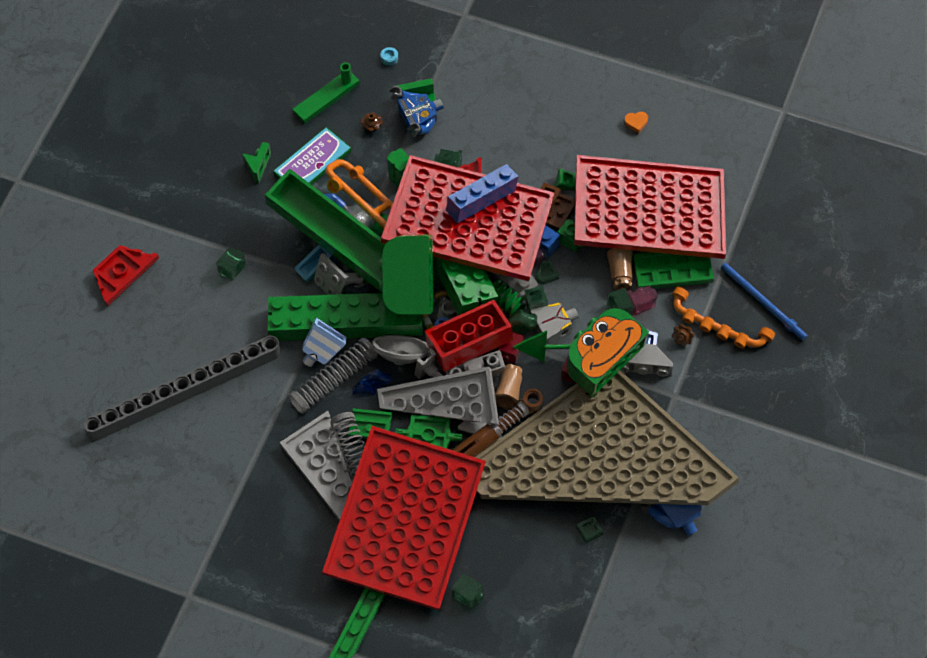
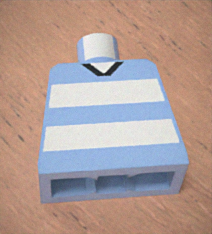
M315 318L303 343L302 350L306 353V356L302 361L309 367H312L316 360L326 364L345 346L346 336L318 318Z

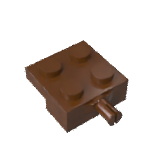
M544 182L540 189L554 192L546 226L558 231L572 214L575 208V199L561 194V189Z

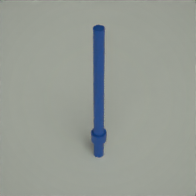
M726 262L721 266L722 270L778 318L789 332L796 334L802 341L808 337L798 327L797 322L789 319Z

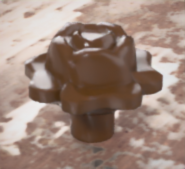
M375 112L366 113L365 117L361 119L362 127L370 132L379 130V127L383 124L382 116L375 114Z
M680 324L679 327L675 326L673 328L674 332L671 337L675 339L674 342L676 344H681L683 347L687 344H692L694 333L691 332L690 327Z

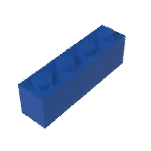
M507 164L448 196L446 212L457 223L463 221L516 191L518 175Z

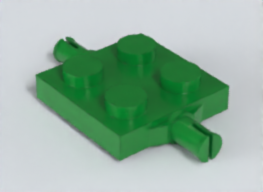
M411 415L408 429L396 428L395 433L446 449L450 441L462 442V434L451 433L450 418Z

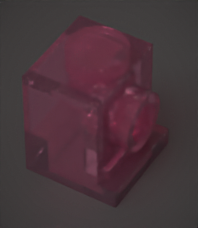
M647 286L645 288H638L633 293L631 290L627 291L626 301L633 313L638 315L656 307L658 296L654 288L651 289L650 286Z

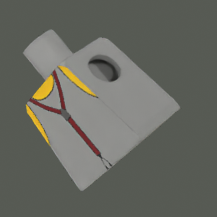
M560 303L530 310V320L538 334L547 330L546 345H553L572 332L571 321L579 318L575 308L565 311Z

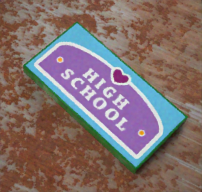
M325 127L274 169L273 174L280 179L290 168L312 185L326 173L325 170L328 164L338 159L342 160L352 152V149L330 129Z

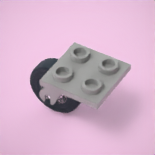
M324 253L320 255L313 281L327 295L372 292L373 286L353 270L349 269L342 272Z

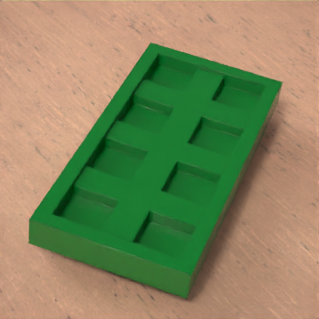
M656 252L633 254L638 290L714 283L711 259L709 257Z

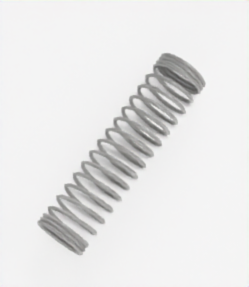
M361 338L358 344L354 343V347H349V351L345 350L344 355L340 354L339 358L334 359V362L331 361L330 366L326 365L325 369H320V373H315V377L311 376L310 380H306V384H301V388L297 387L296 391H291L288 394V398L295 409L302 414L307 409H310L308 403L298 393L297 389H300L307 401L314 406V401L303 390L302 385L306 386L311 396L319 402L318 396L308 386L307 382L309 381L317 394L324 398V394L313 383L312 378H315L320 388L329 395L328 389L317 378V374L321 375L327 387L334 391L332 384L322 375V370L326 372L330 381L336 387H339L336 379L343 384L342 377L348 380L346 372L350 376H353L351 369L354 372H358L355 364L362 369L361 362L367 365L366 359L372 362V360L377 358L378 355L373 349L372 344L366 338ZM355 345L359 346L363 355L355 348ZM351 348L354 349L357 357L353 353H351ZM346 352L350 354L354 363L346 356ZM341 356L345 357L348 365L341 360ZM337 359L340 361L345 371L336 363ZM331 363L335 364L339 373L331 366ZM326 367L331 369L336 379L327 371Z
M344 412L333 417L330 424L334 428L333 432L338 439L337 442L342 450V455H344V460L347 461L346 466L349 467L348 471L350 472V477L353 478V482L354 477L352 473H356L355 470L358 468V465H352L359 462L360 459H351L362 454L363 451L352 455L348 454L365 446H363L364 441L361 440L362 436L358 435L360 433V430L357 429L358 425L354 424L356 422L354 414L352 412ZM351 417V418L346 419V420H344V421H342V422H340V423H336V424H335V422H337V421H339V420H341V419H343V418ZM356 426L353 430L339 433L347 427ZM358 431L354 436L342 438L350 432ZM354 437H361L360 439L352 443L343 444L347 440L352 439ZM363 442L358 447L346 449L347 447L355 443Z

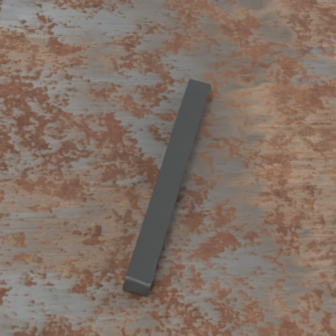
M274 336L264 337L88 417L83 424L87 437L93 441L102 439L277 359L281 352L278 339Z

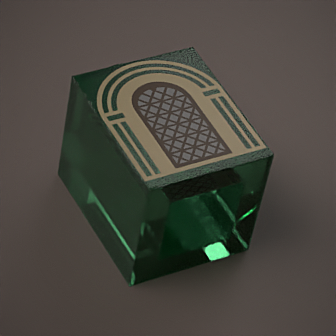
M543 285L524 290V303L526 304L529 317L530 310L548 305Z

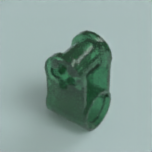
M519 308L507 317L512 326V332L522 336L535 328L538 319L537 314H528Z

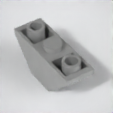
M646 344L620 371L622 373L637 372L642 375L657 374L662 377L672 376L673 363L655 344Z
M498 350L467 361L445 372L446 375L490 367L492 379L494 380L506 367L501 351Z

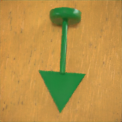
M546 330L514 345L513 348L545 362L546 349H570L571 344L546 345Z

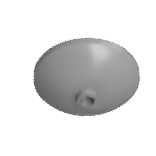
M383 335L375 338L372 343V347L377 354L390 362H394L396 365L414 363L419 358L424 359L427 357L429 350L426 342L405 335Z

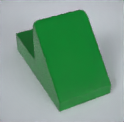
M262 142L260 148H257L255 156L242 154L244 164L256 183L260 182L271 155L270 145Z

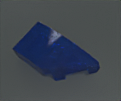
M377 368L358 381L353 387L352 393L358 394L365 391L370 393V395H375V388L390 383L391 375Z

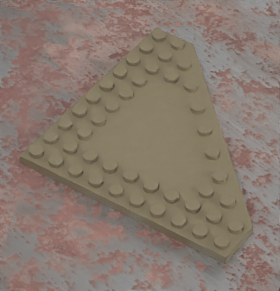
M621 371L593 398L576 383L475 457L486 461L476 492L482 499L710 505L739 483V477Z

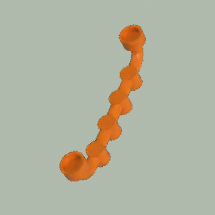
M676 287L672 293L674 308L683 315L682 320L684 322L692 324L693 321L700 323V329L705 332H710L711 329L718 331L717 337L722 340H727L728 337L735 339L734 344L739 348L743 349L745 345L753 348L761 347L766 342H772L775 336L774 331L767 327H762L758 333L760 339L753 340L748 335L741 332L738 333L725 324L716 323L708 316L704 317L697 314L691 308H684L681 302H685L689 296L685 289Z

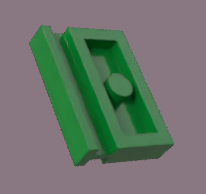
M353 408V414L356 419L354 424L358 425L357 429L360 430L358 435H361L362 439L368 438L371 426L390 431L391 412ZM350 426L349 431L353 430L356 426ZM358 431L350 432L348 434L349 437L356 435Z

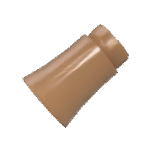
M613 248L606 253L613 288L617 291H624L632 287V250Z
M508 364L501 373L500 381L495 391L496 405L503 409H512V407H516V404L519 403L522 369L519 366Z

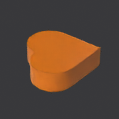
M645 112L628 113L625 116L624 123L628 128L640 133L648 123V115Z

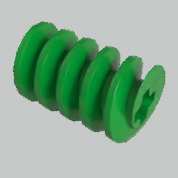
M498 278L492 283L498 295L497 305L501 306L504 312L510 314V317L514 319L525 309L526 304H523L524 297L521 296L517 299L519 293L516 291L511 294L513 288L509 287L506 290L507 284L503 283L500 286L502 280Z

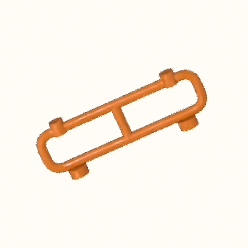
M341 159L328 164L325 170L330 179L327 181L328 190L331 193H337L342 190L384 229L387 221L379 214L387 209L391 211L393 202L363 176L364 170L361 166L357 165L354 167L349 162ZM338 167L345 168L349 172L351 179H357L383 204L373 209L343 182L333 170Z

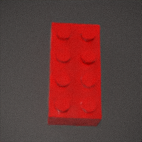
M495 300L489 301L425 331L427 345L429 349L432 348L436 352V360L444 372L513 340L512 326Z

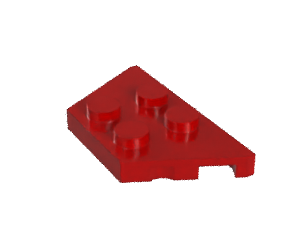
M119 245L93 269V273L105 304L109 306L159 259L158 254L154 252L152 254L143 253L142 250L130 249Z

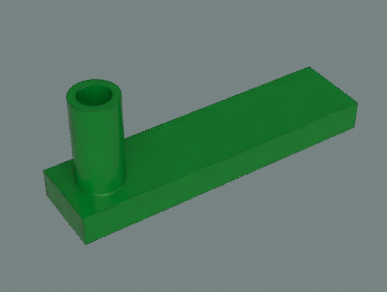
M342 63L340 65L341 74L293 108V114L304 124L360 84L359 79L351 73V65L349 63Z

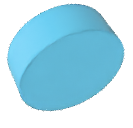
M391 47L383 49L380 53L381 62L388 66L394 65L398 61L397 50Z

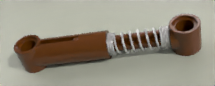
M537 389L527 390L520 402L516 404V407H512V410H508L507 414L504 413L503 417H499V425L486 424L455 447L453 451L476 457L495 443L504 430L507 431V428L515 424L517 420L520 421L521 417L524 418L528 414H534L541 410L543 404L541 392ZM534 398L538 402L531 404L528 400Z

